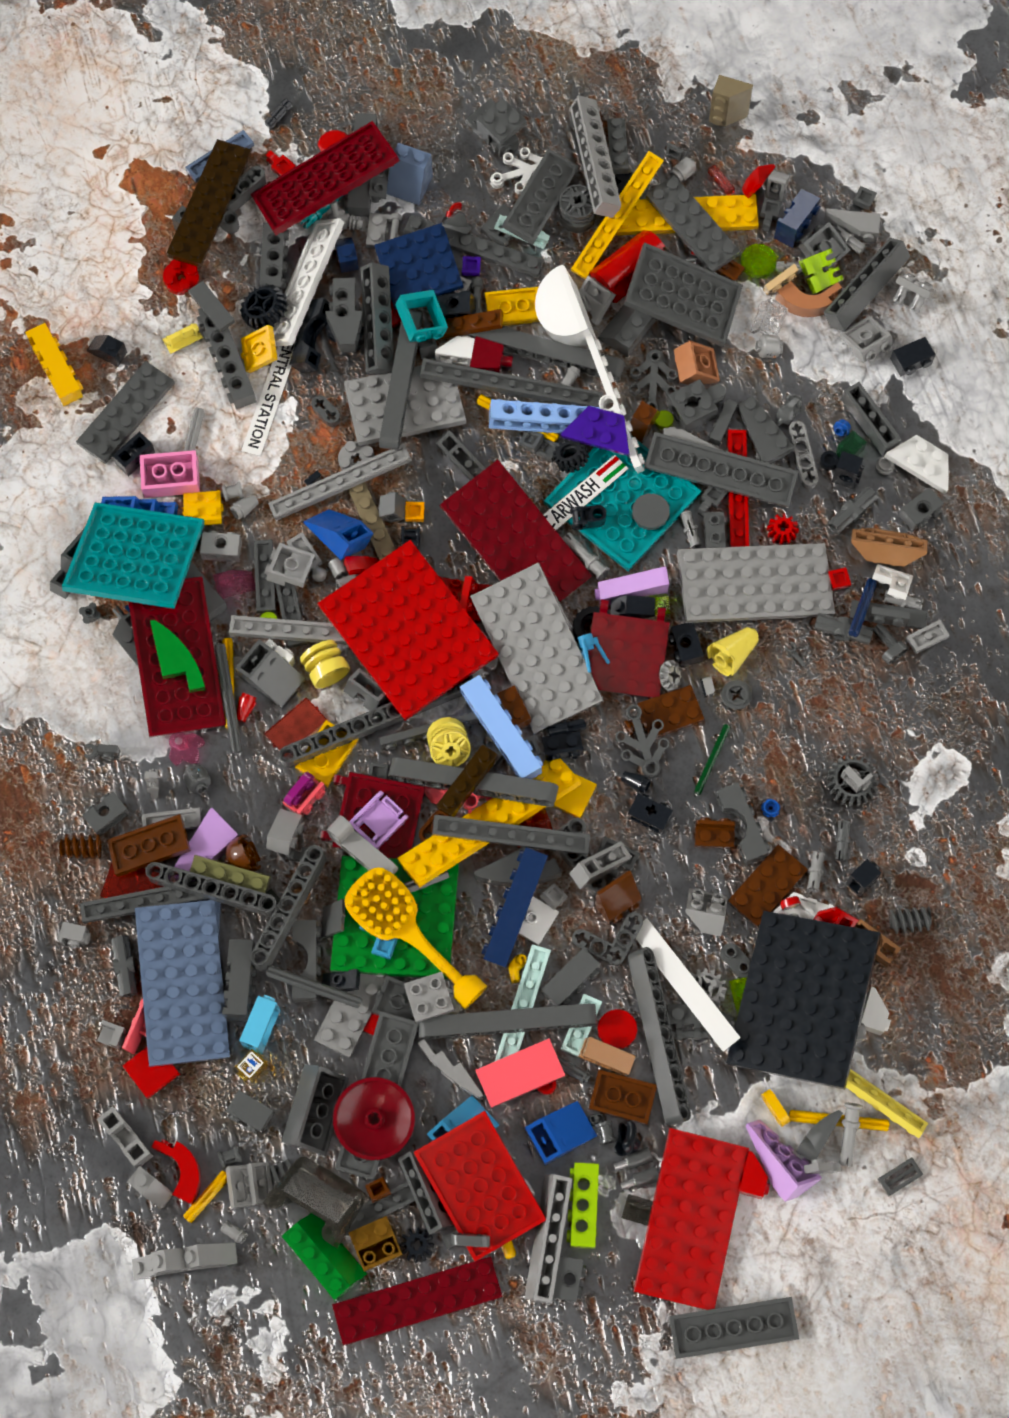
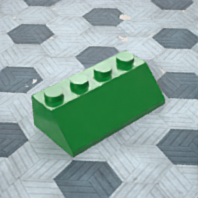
M315 1211L298 1221L282 1235L286 1243L335 1301H338L367 1275V1272H364L362 1266Z

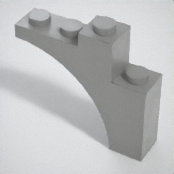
M235 1243L197 1244L186 1248L163 1249L152 1252L150 1255L132 1259L134 1280L237 1264Z

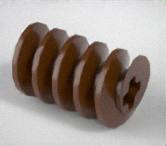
M65 834L64 839H60L59 843L60 858L63 859L67 855L69 859L73 858V856L79 859L82 855L84 859H87L90 855L92 859H96L98 855L100 859L102 842L99 834H97L95 840H93L91 834H89L87 840H85L84 834H81L79 840H77L76 834H73L72 839H69L68 834Z

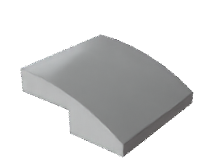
M257 1162L225 1168L231 1209L274 1203L269 1162Z

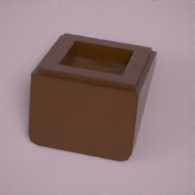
M384 1177L365 1185L372 1203L391 1194Z

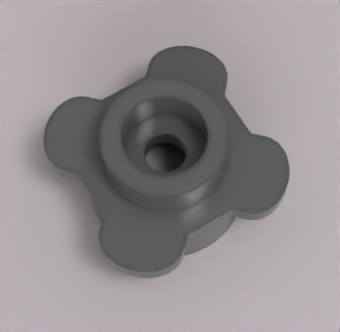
M90 603L89 606L79 609L85 624L95 622L101 617V614L97 612V605L95 603Z

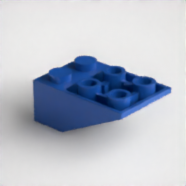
M330 509L303 522L340 560L365 549L373 535V532L362 521Z
M578 1101L548 1114L525 1127V1132L544 1166L598 1137Z

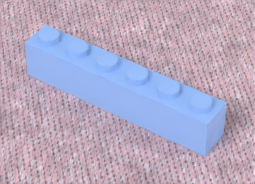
M478 675L461 685L460 691L462 696L515 775L528 779H533L540 775L543 766L541 759L538 755H533L531 752L533 750L528 740H523L521 737L522 732L518 725L512 724L510 721L512 717L507 709L503 710L500 706L502 703L499 697L491 693L489 682L486 679L483 680Z

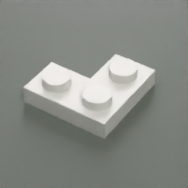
M877 564L872 579L882 584H889L890 587L887 594L892 595L896 599L906 600L913 575Z

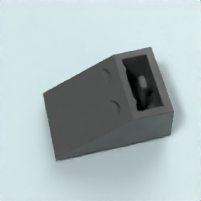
M260 639L235 667L236 673L240 678L281 708L306 679Z

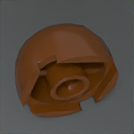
M245 834L233 839L226 848L225 863L251 871L259 870L261 865L258 866L257 862L261 861L252 840L248 842L245 839L248 836Z

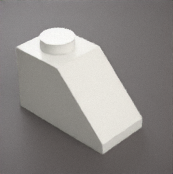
M469 336L454 337L436 349V361L450 359L452 364L470 366L475 339Z
M871 987L865 1002L861 1023H864L866 1031L881 1036L884 1031H888L891 1020L888 1019L889 1012L876 988Z

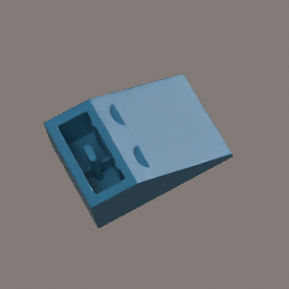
M470 1096L427 1133V1137L433 1141L486 1110L473 1096ZM486 1111L496 1129L499 1123Z

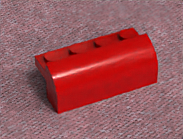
M643 230L589 271L594 279L616 295L612 301L613 303H617L626 296L644 242L664 251L665 245L653 232Z

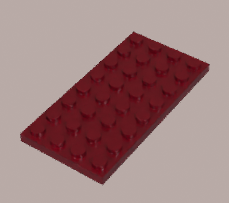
M371 121L253 192L251 196L274 234L278 235L301 222L309 215L316 213L324 206L331 204L339 197L346 195L354 188L361 186L369 179L376 177L384 170L393 167L400 160L375 123Z
M496 460L439 505L499 581L536 563H540L552 591L561 602L592 577L499 460Z
M203 577L186 578L184 580L175 609L128 602L149 738L225 726L226 722ZM150 620H155L169 629L189 650L200 670L205 690L190 693L186 675L163 679Z

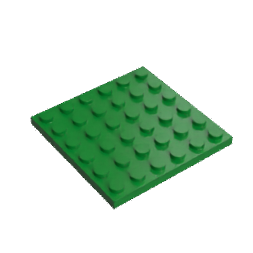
M342 856L337 901L345 899L351 886L363 874L368 872L352 856ZM388 858L398 867L399 870L394 875L402 883L412 880L399 864L398 859ZM459 863L448 869L449 878L411 893L418 907L416 923L429 943L450 964ZM345 907L344 931L335 934L333 937L331 972L358 969L361 972L360 974L422 978L441 972L418 949L402 939H398L391 960L372 954L371 951L376 937L360 930V925L352 918Z

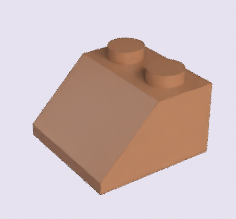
M688 341L674 349L680 383L689 385L700 379L704 385L720 381L714 348Z

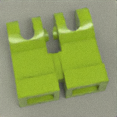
M831 248L798 261L804 276L812 275L806 279L812 294L844 279L842 275L833 277V273L840 270L839 266L829 268L826 272L822 270V267H829L832 263L836 262L835 258L826 260V256L833 253Z

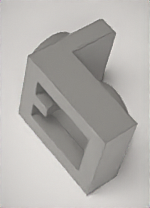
M848 766L843 770L841 777L857 793L861 789L863 791L872 784L871 779L873 775L869 773L862 780L860 773Z

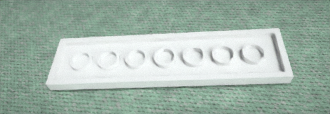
M340 218L315 221L284 293L289 304L287 306L288 311L284 313L285 317L280 319V323H275V328L273 327L276 346H289L295 342L311 300L316 293L319 281L322 279V274L342 231L344 221Z

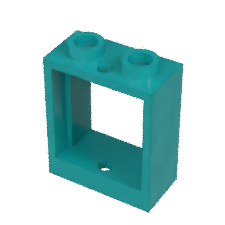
M434 290L399 296L395 305L410 342H423L432 338L436 340L444 336L448 326ZM426 306L434 327L417 330L409 309Z

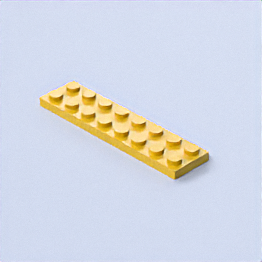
M753 194L749 199L745 195L694 197L723 231L758 230L756 194ZM639 199L615 236L638 235L643 230L651 231L654 234L676 232L647 199Z

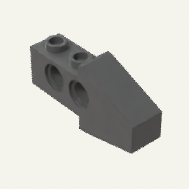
M333 278V285H330L329 288L330 296H333V302H329L330 311H325L326 320L340 351L356 352L363 325L362 311H356L355 278Z

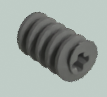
M929 906L927 911L924 907H920L919 912L914 907L911 909V913L908 908H904L903 913L900 909H896L895 914L893 910H889V925L891 929H894L895 934H898L899 928L902 929L903 933H906L907 927L910 928L911 933H914L915 927L918 928L919 932H922L923 926L926 927L927 931H930L932 919Z

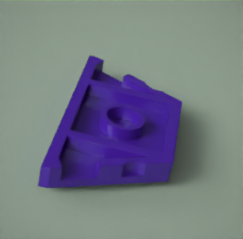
M588 406L561 433V437L625 456L630 455L625 417L621 414Z

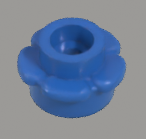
M841 419L835 422L833 426L834 432L838 436H848L851 425L848 421Z
M767 799L761 805L763 815L768 818L771 816L776 817L780 810L779 803L773 799Z

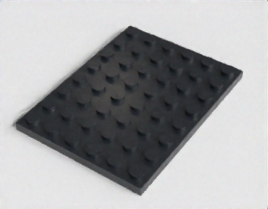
M763 911L734 1029L740 1036V1039L730 1046L727 1065L845 1090L880 941V932Z

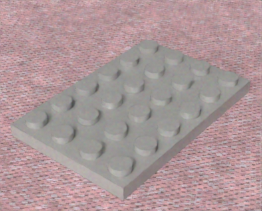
M449 359V360L440 361V362H446V363H451V364H452V362H451L450 359ZM422 365L414 367L402 437L466 424L457 384L420 378ZM392 373L343 381L358 446L377 443L380 440Z

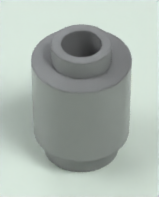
M683 158L672 168L670 176L675 175L680 182H684L696 172L695 161L692 158Z

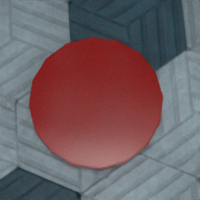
M620 1009L610 1010L599 1020L597 1027L598 1037L606 1044L618 1049H625L636 1038L637 1023L627 1011Z

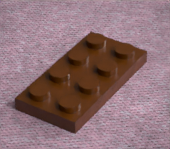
M180 814L107 840L114 873L117 877L145 868L152 862L159 863L191 851L183 817Z
M778 844L730 897L727 903L758 928L763 911L772 912L805 875L808 869Z

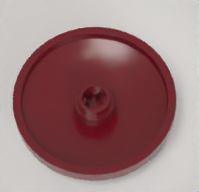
M379 1077L364 1078L348 1086L339 1096L333 1112V1126L339 1142L351 1154L365 1160H382L398 1153L408 1143L415 1125L414 1107L407 1093L396 1083Z

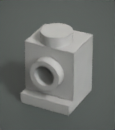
M63 922L58 942L64 946L66 942H68L67 945L73 947L85 946L89 944L91 933H89L86 926Z

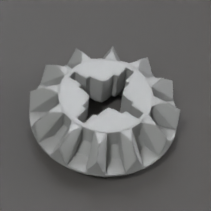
M674 660L665 661L659 673L660 682L663 688L668 691L677 690V687L681 685V669H679V664L675 663Z

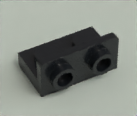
M580 731L571 732L568 735L565 733L542 737L545 760L547 761L560 758L578 759L584 755Z

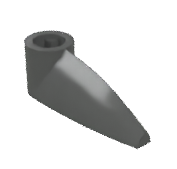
M840 1110L835 1111L820 1120L807 1133L796 1152L811 1162L817 1159L843 1112Z

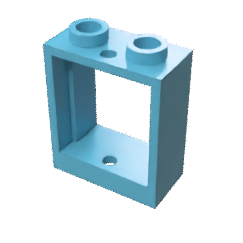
M267 995L257 997L239 1040L244 1048L263 1054L280 1013V1008L274 998Z

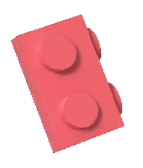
M313 779L315 781L314 785L309 791L306 790L301 795L302 799L298 805L290 807L284 801L283 805L292 812L302 815V817L304 814L308 815L313 809L312 805L316 800L319 801L326 792L325 784Z

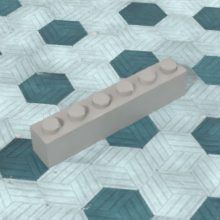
M555 1174L545 1175L540 1208L545 1215L546 1221L536 1226L525 1300L539 1303H552L572 1178Z

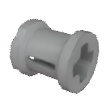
M240 482L227 487L225 485L222 486L225 502L236 497L244 498Z

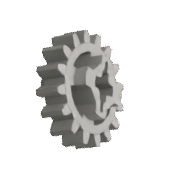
M707 968L704 969V972H701L699 969L696 970V974L691 972L690 974L715 1006L719 1007L720 1001L725 1000L727 988H725L726 982L721 981V974L715 976V970L708 973Z

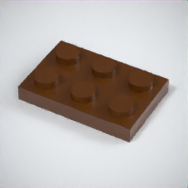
M691 685L637 703L647 723L648 735L654 720L660 719L663 721L664 727L658 732L656 738L704 722L705 720ZM655 722L654 727L660 729L661 723Z
M599 1069L589 1110L648 1125L657 1085Z

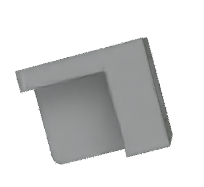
M102 1020L101 1025L103 1028L98 1037V1042L120 1050L127 1030L124 1027Z

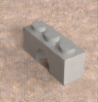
M113 1106L97 1119L135 1168L143 1166L154 1157Z

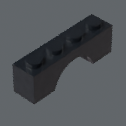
M325 298L311 300L309 309L300 327L289 363L300 373L317 371L321 354L316 351L315 342L320 331L328 324L325 311H330L329 301Z

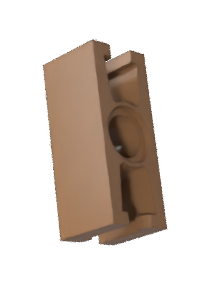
M862 919L855 926V928L878 932ZM881 934L875 960L887 968L893 959H888L880 952V949L884 947L892 952L893 956H896L901 948Z
M588 1037L585 1038L578 1057L625 1076L630 1074L636 1056Z

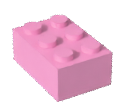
M195 450L140 455L141 490L144 498L200 492L199 462Z

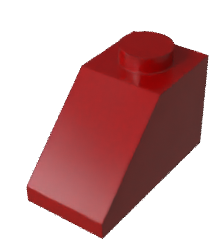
M748 1151L739 1194L762 1199L769 1192L770 1183H767L768 1176L754 1153Z

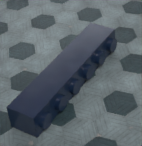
M527 847L525 851L520 850L517 858L520 864L518 869H513L510 880H513L510 888L506 887L502 897L506 901L504 906L499 905L496 917L499 918L496 925L492 924L488 934L492 938L489 944L485 942L481 953L485 955L484 960L506 968L548 855Z

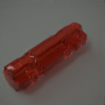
M716 165L711 166L708 169L711 177H714L717 184L722 189H725L724 192L727 195L733 194L735 187L732 183L729 184L730 181L719 171L720 169Z

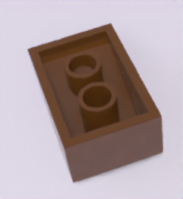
M630 870L599 890L596 894L595 907L608 925L612 922L614 924L620 922L624 918V914L634 912L640 908L639 904H641L642 898Z

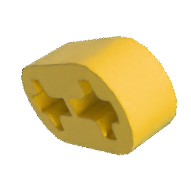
M771 1089L761 1094L766 1106L781 1127L791 1122L785 1109Z

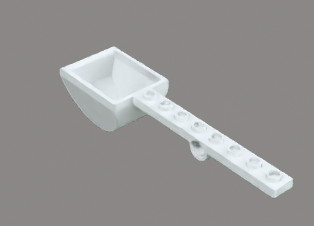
M560 265L546 275L538 288L535 299L537 317L554 341L590 350L606 395L602 396L599 400L600 409L626 415L624 405H620L618 401L621 398L617 387L614 388L612 382H615L611 371L608 372L606 366H608L605 355L601 356L600 350H602L599 339L596 338L578 287L565 266ZM614 403L612 408L606 409L607 404ZM625 419L630 451L629 456L637 473L645 471L643 467L645 460L641 453L638 454L636 448L639 447L636 437L632 438L630 433L633 431L630 421Z

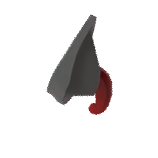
M455 202L447 211L446 217L443 218L442 226L468 234L472 225L467 223L465 213L460 211L455 214L453 213L457 209H462V203Z

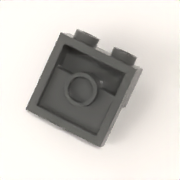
M830 222L824 225L822 223L817 225L813 229L814 233L811 236L808 233L800 239L802 243L798 246L807 258L831 248L833 253L827 255L826 260L835 258L836 262L851 251ZM831 266L822 267V270L826 272Z

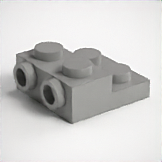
M870 315L840 333L841 339L852 348V354L862 363L867 360L873 361L877 354L882 351H889L893 345L892 335Z
M279 543L277 550L273 549L270 557L272 560L271 564L268 563L264 572L267 575L266 580L283 586L287 582L303 588L315 559V554Z

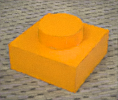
M406 502L405 522H424L425 503Z

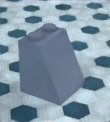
M398 143L394 152L400 161L389 169L387 194L420 205L433 178L431 154Z

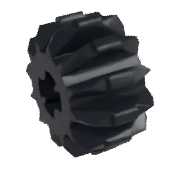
M416 1227V1234H413L412 1230L408 1229L410 1237L403 1234L402 1238L407 1242H400L399 1245L407 1247L401 1251L402 1255L410 1252L406 1258L408 1261L415 1256L414 1262L418 1263V1256H421L422 1260L426 1261L424 1254L427 1253L430 1256L433 1254L427 1248H434L435 1244L427 1243L433 1239V1236L429 1235L425 1238L428 1232L426 1229L420 1234V1228ZM416 1240H420V1244L423 1242V1246H420L418 1250L411 1246Z

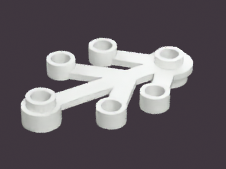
M527 147L521 148L520 158L523 160L529 159L536 163L530 165L515 159L510 152L503 155L504 164L520 169L504 174L499 172L492 174L490 177L491 186L495 189H500L504 186V181L523 176L520 182L515 184V192L521 194L543 157L530 153V149Z

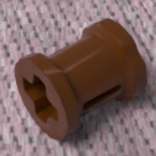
M641 714L640 721L643 730L646 731L648 730L647 723ZM632 720L623 721L628 736H633V733H636Z

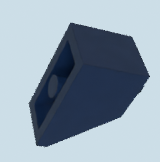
M352 237L337 240L335 248L341 273L359 270Z

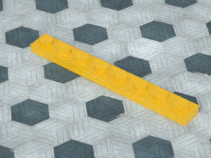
M650 151L647 152L619 195L621 201L620 210L613 218L605 216L572 266V272L586 280L587 276L590 275L589 271L596 266L663 164V159Z

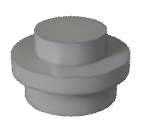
M885 457L879 458L876 463L877 471L883 475L892 473L895 468V464Z

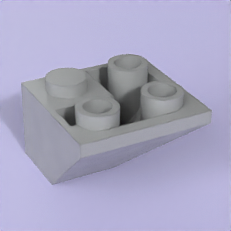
M689 889L686 913L702 933L721 936L728 896L721 893L705 892L701 889Z

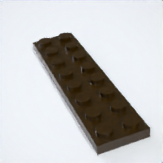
M219 139L216 140L168 248L167 257L200 268L202 267L251 155V149Z

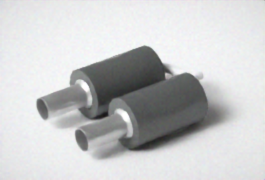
M646 1147L625 1155V1160L614 1163L613 1166L616 1171L627 1166L631 1170L653 1162L652 1155L658 1161H661L659 1163V1171L654 1166L632 1174L633 1179L620 1183L622 1190L633 1186L639 1189L658 1182L663 1158H659L656 1153L650 1152L649 1148Z

